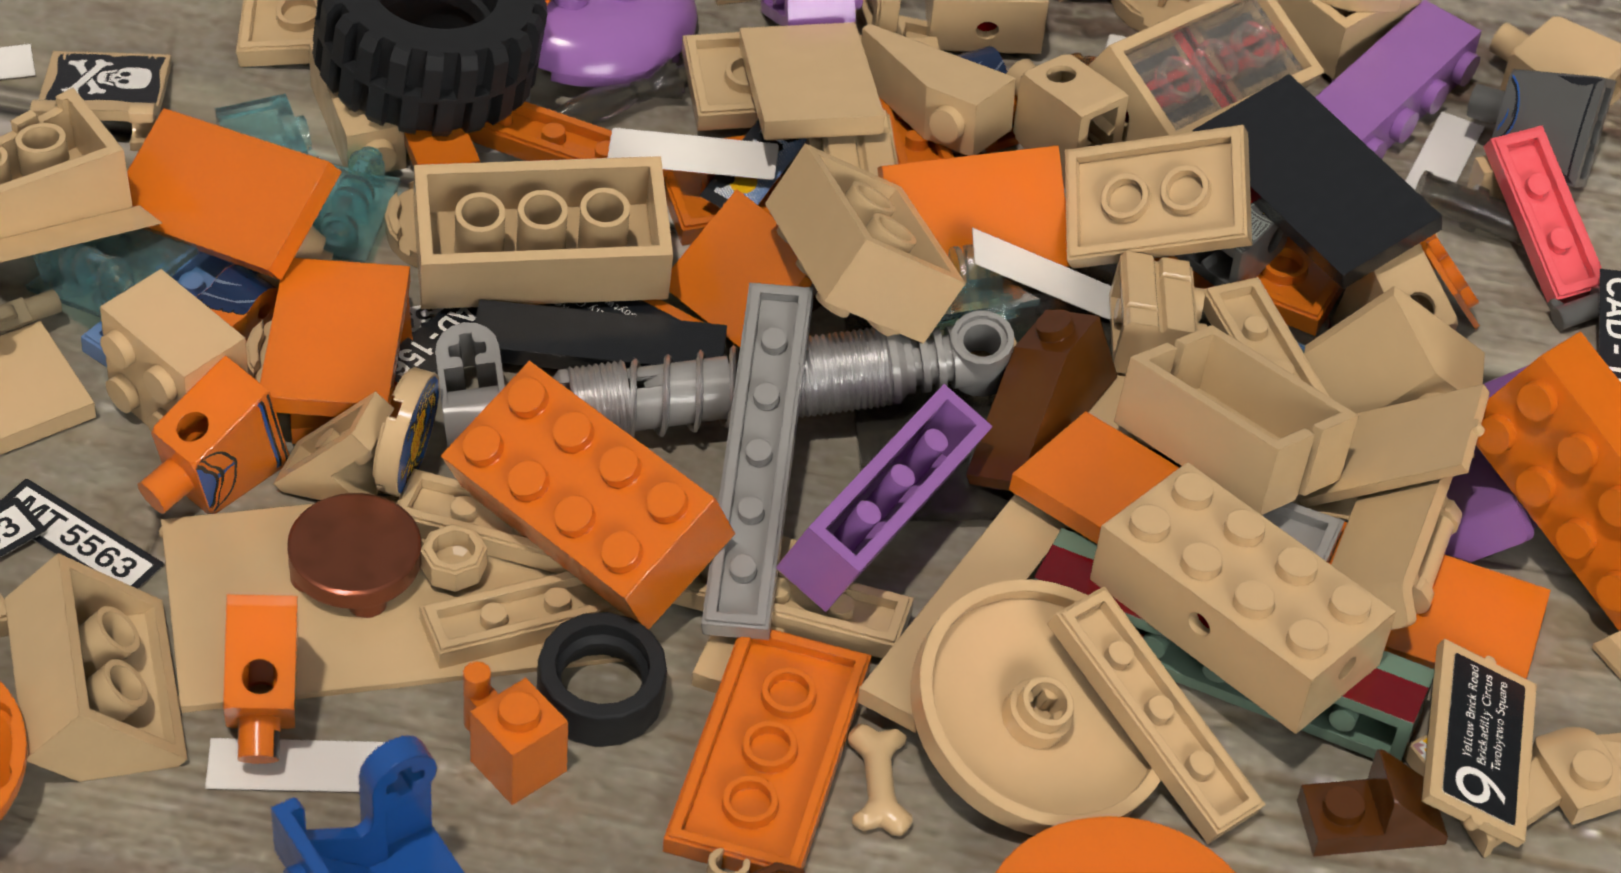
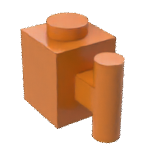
M475 661L467 664L463 670L464 726L470 731V761L507 801L514 805L567 771L568 721L527 678L498 693L491 686V669L486 663Z

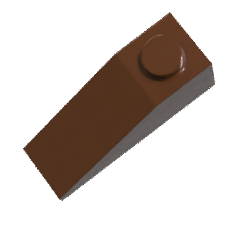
M1046 309L1014 346L1013 353L986 420L993 427L976 446L966 472L969 484L1010 491L1009 486L1012 473L1085 411L1089 412L1118 377L1099 316L1072 313L1066 310Z

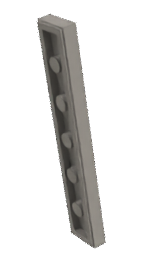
M749 283L718 502L735 535L711 560L709 565L701 622L702 634L748 637L761 640H769L778 576L776 567L780 561L814 300L813 288Z

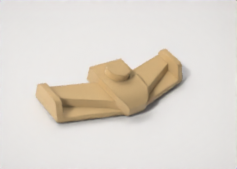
M1565 727L1536 737L1532 747L1527 826L1557 806L1561 808L1572 825L1621 809V733L1597 735L1586 728ZM1459 820L1483 858L1491 855L1492 849L1504 842L1477 828L1474 831H1470L1465 827L1464 822Z

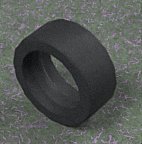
M610 612L587 613L561 623L545 639L538 658L537 689L567 719L568 739L594 747L621 745L641 736L658 719L665 698L667 666L664 649L652 631L634 619ZM607 655L622 659L637 669L641 675L642 683L640 689L629 698L617 703L597 704L579 699L566 690L562 684L561 675L570 663L585 656Z

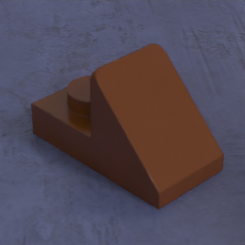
M1383 749L1376 750L1367 779L1301 785L1297 798L1313 857L1446 845L1448 834L1440 810L1422 802L1424 777Z

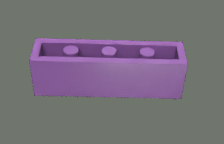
M1423 0L1315 98L1374 153L1383 159L1386 150L1395 142L1401 144L1409 138L1417 122L1426 113L1433 115L1441 108L1448 93L1458 84L1465 86L1471 80L1480 63V57L1475 53L1482 31L1429 1Z
M943 384L806 529L777 565L776 569L826 612L954 473L993 426L949 387Z

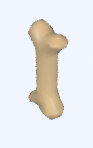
M858 724L848 734V744L862 756L865 765L868 801L861 810L854 814L852 824L862 831L883 828L894 836H901L912 825V815L898 803L895 797L891 759L894 753L905 745L907 740L906 734L896 728L878 732L867 724Z

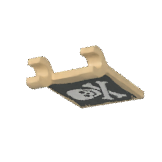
M53 51L39 99L32 100L30 110L37 113L38 116L57 107L55 96L73 87L100 121L132 122L130 151H139L160 115L171 69V55Z

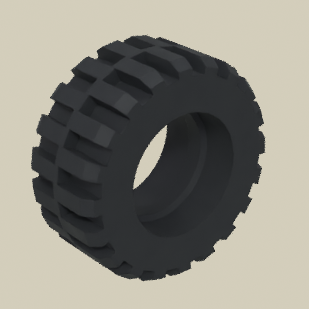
M317 0L313 33V59L320 71L321 78L333 94L339 92L338 98L345 106L353 112L359 109L364 111L367 119L381 126L385 122L397 125L400 132L416 134V130L432 131V136H449L452 130L462 128L465 133L480 131L485 126V122L495 125L512 114V111L519 108L529 97L530 89L535 85L547 20V3L545 0Z

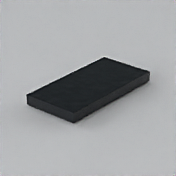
M1290 74L1192 130L1195 132L1244 125L1248 132L1251 201L1342 289H1345L1442 230V215Z

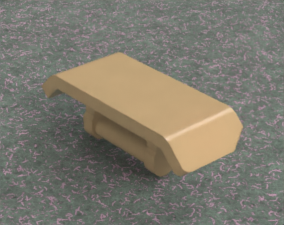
M1453 476L1358 496L1331 565L1396 611L1391 630L1413 625L1416 621V614L1425 613L1430 608L1434 597L1433 584L1450 537L1457 532L1462 519V512L1459 507L1446 496Z

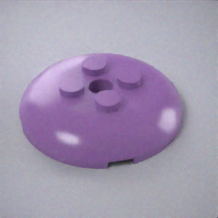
M551 0L547 5V20L538 68L550 71L551 81L585 87L620 86L652 78L679 62V55L682 51V36L695 35L697 25L695 1Z

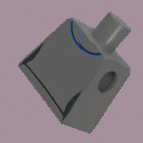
M1513 69L1505 91L1481 84L1475 85L1469 99L1467 117L1495 124L1492 138L1543 125L1567 185L1586 187L1617 80L1598 76Z

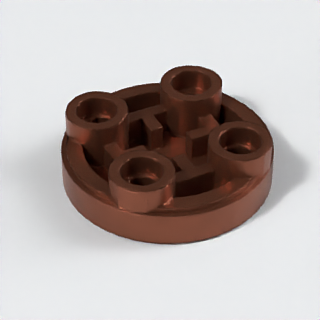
M346 493L325 498L302 512L290 529L287 542L290 582L295 589L306 593L321 603L339 608H347L352 614L362 618L377 616L386 609L388 601L396 598L412 584L419 572L422 548L419 528L413 517L404 508L381 496L366 493Z

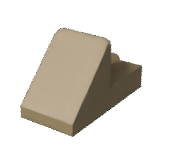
M376 391L297 441L273 484L284 493L316 500H323L346 493L377 495L379 491L375 484V478H373L374 456L382 423L386 422L387 416L392 414L394 408Z

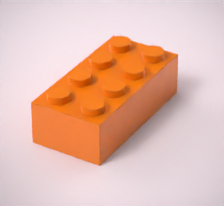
M1580 331L1539 356L1488 399L1482 420L1485 432L1478 437L1476 446L1615 627L1621 630V382Z
M530 360L440 455L460 485L478 502L510 527L516 529L523 537L532 541L554 561L626 617L634 619L647 629L654 625L735 535L716 498Z

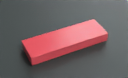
M1543 125L1490 139L1483 148L1547 304L1554 298L1562 303H1567L1590 295V290L1600 285V268L1602 269Z

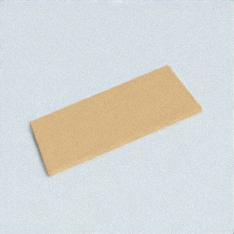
M384 496V497H383V498L389 499V500H391V501H393V502H395V503H397V501H398V499H399L398 497H395V496ZM313 504L161 519L159 536L163 539L179 689L178 702L181 713L223 708L227 594L298 596L299 630L296 700L463 680L465 666L475 661L486 663L491 669V677L537 672L538 658L544 643L439 669L420 621L419 606L557 573L487 555V566L479 583L454 592L431 585L420 565L419 572L412 584L396 598L388 601L386 609L381 614L362 618L355 616L347 608H339L321 603L306 593L295 589L290 582L287 549L289 532L301 513ZM421 538L422 546L426 540L424 538ZM607 655L585 656L570 663L566 668L623 662L624 660ZM259 684L251 687L249 691L254 694H265L271 691L273 687Z

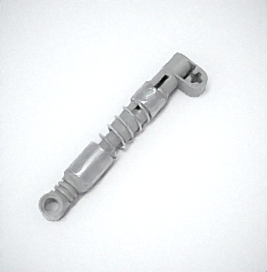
M976 310L963 315L956 321L954 326L945 327L944 335H941L939 328H934L924 344L902 334L885 336L873 327L870 330L865 328L864 331L859 328L858 331L854 329L852 332L848 330L845 333L840 331L839 334L834 332L833 334H821L820 336L815 334L814 337L809 335L798 416L801 418L807 416L809 418L810 415L815 417L819 414L822 416L823 413L826 415L830 412L834 414L836 411L841 413L842 410L844 412L848 410L853 412L854 409L858 411L861 408L866 410L867 407L870 409L873 407L878 408L879 406L884 408L886 405L890 407L891 405L901 404L907 395L916 394V386L920 387L922 393L931 392L932 384H935L936 389L939 390L943 384L948 386V382L951 383L952 388H958L961 392L971 396L985 397L995 394L998 391L1009 359L1013 353L1014 332L1010 323L1001 315L991 311ZM463 322L453 325L441 334L436 343L435 355L447 447L454 442L507 385L504 384L497 338L491 330L478 323ZM733 345L730 348L729 362L727 356L706 358L704 351L701 349L697 353V359L673 362L672 357L667 354L664 357L663 364L642 367L636 358L631 361L630 368H626L622 360L618 363L613 361L612 364L609 362L603 364L601 362L599 366L595 363L593 366L588 364L587 367L582 365L580 368L575 366L574 369L571 367L559 369L553 378L633 438H635V431L654 429L657 435L663 437L668 427L685 424L690 431L696 433L701 422L719 420L722 426L729 428L739 352L737 347ZM985 351L987 353H990L991 355L982 357L971 354L970 352ZM476 366L479 388L466 389L464 367Z

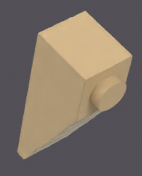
M870 23L862 28V45L878 96L923 139L971 156L979 154L1012 130L1015 77Z

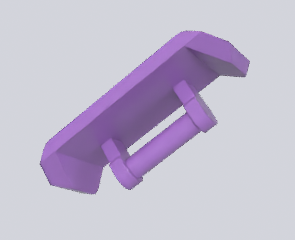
M1527 366L1483 383L1490 392L1489 398ZM1475 446V458H1472L1469 472L1453 476L1446 495L1448 499L1453 500L1462 512V519L1457 532L1450 537L1445 554L1470 563L1531 540L1534 536V529L1538 527L1477 446Z

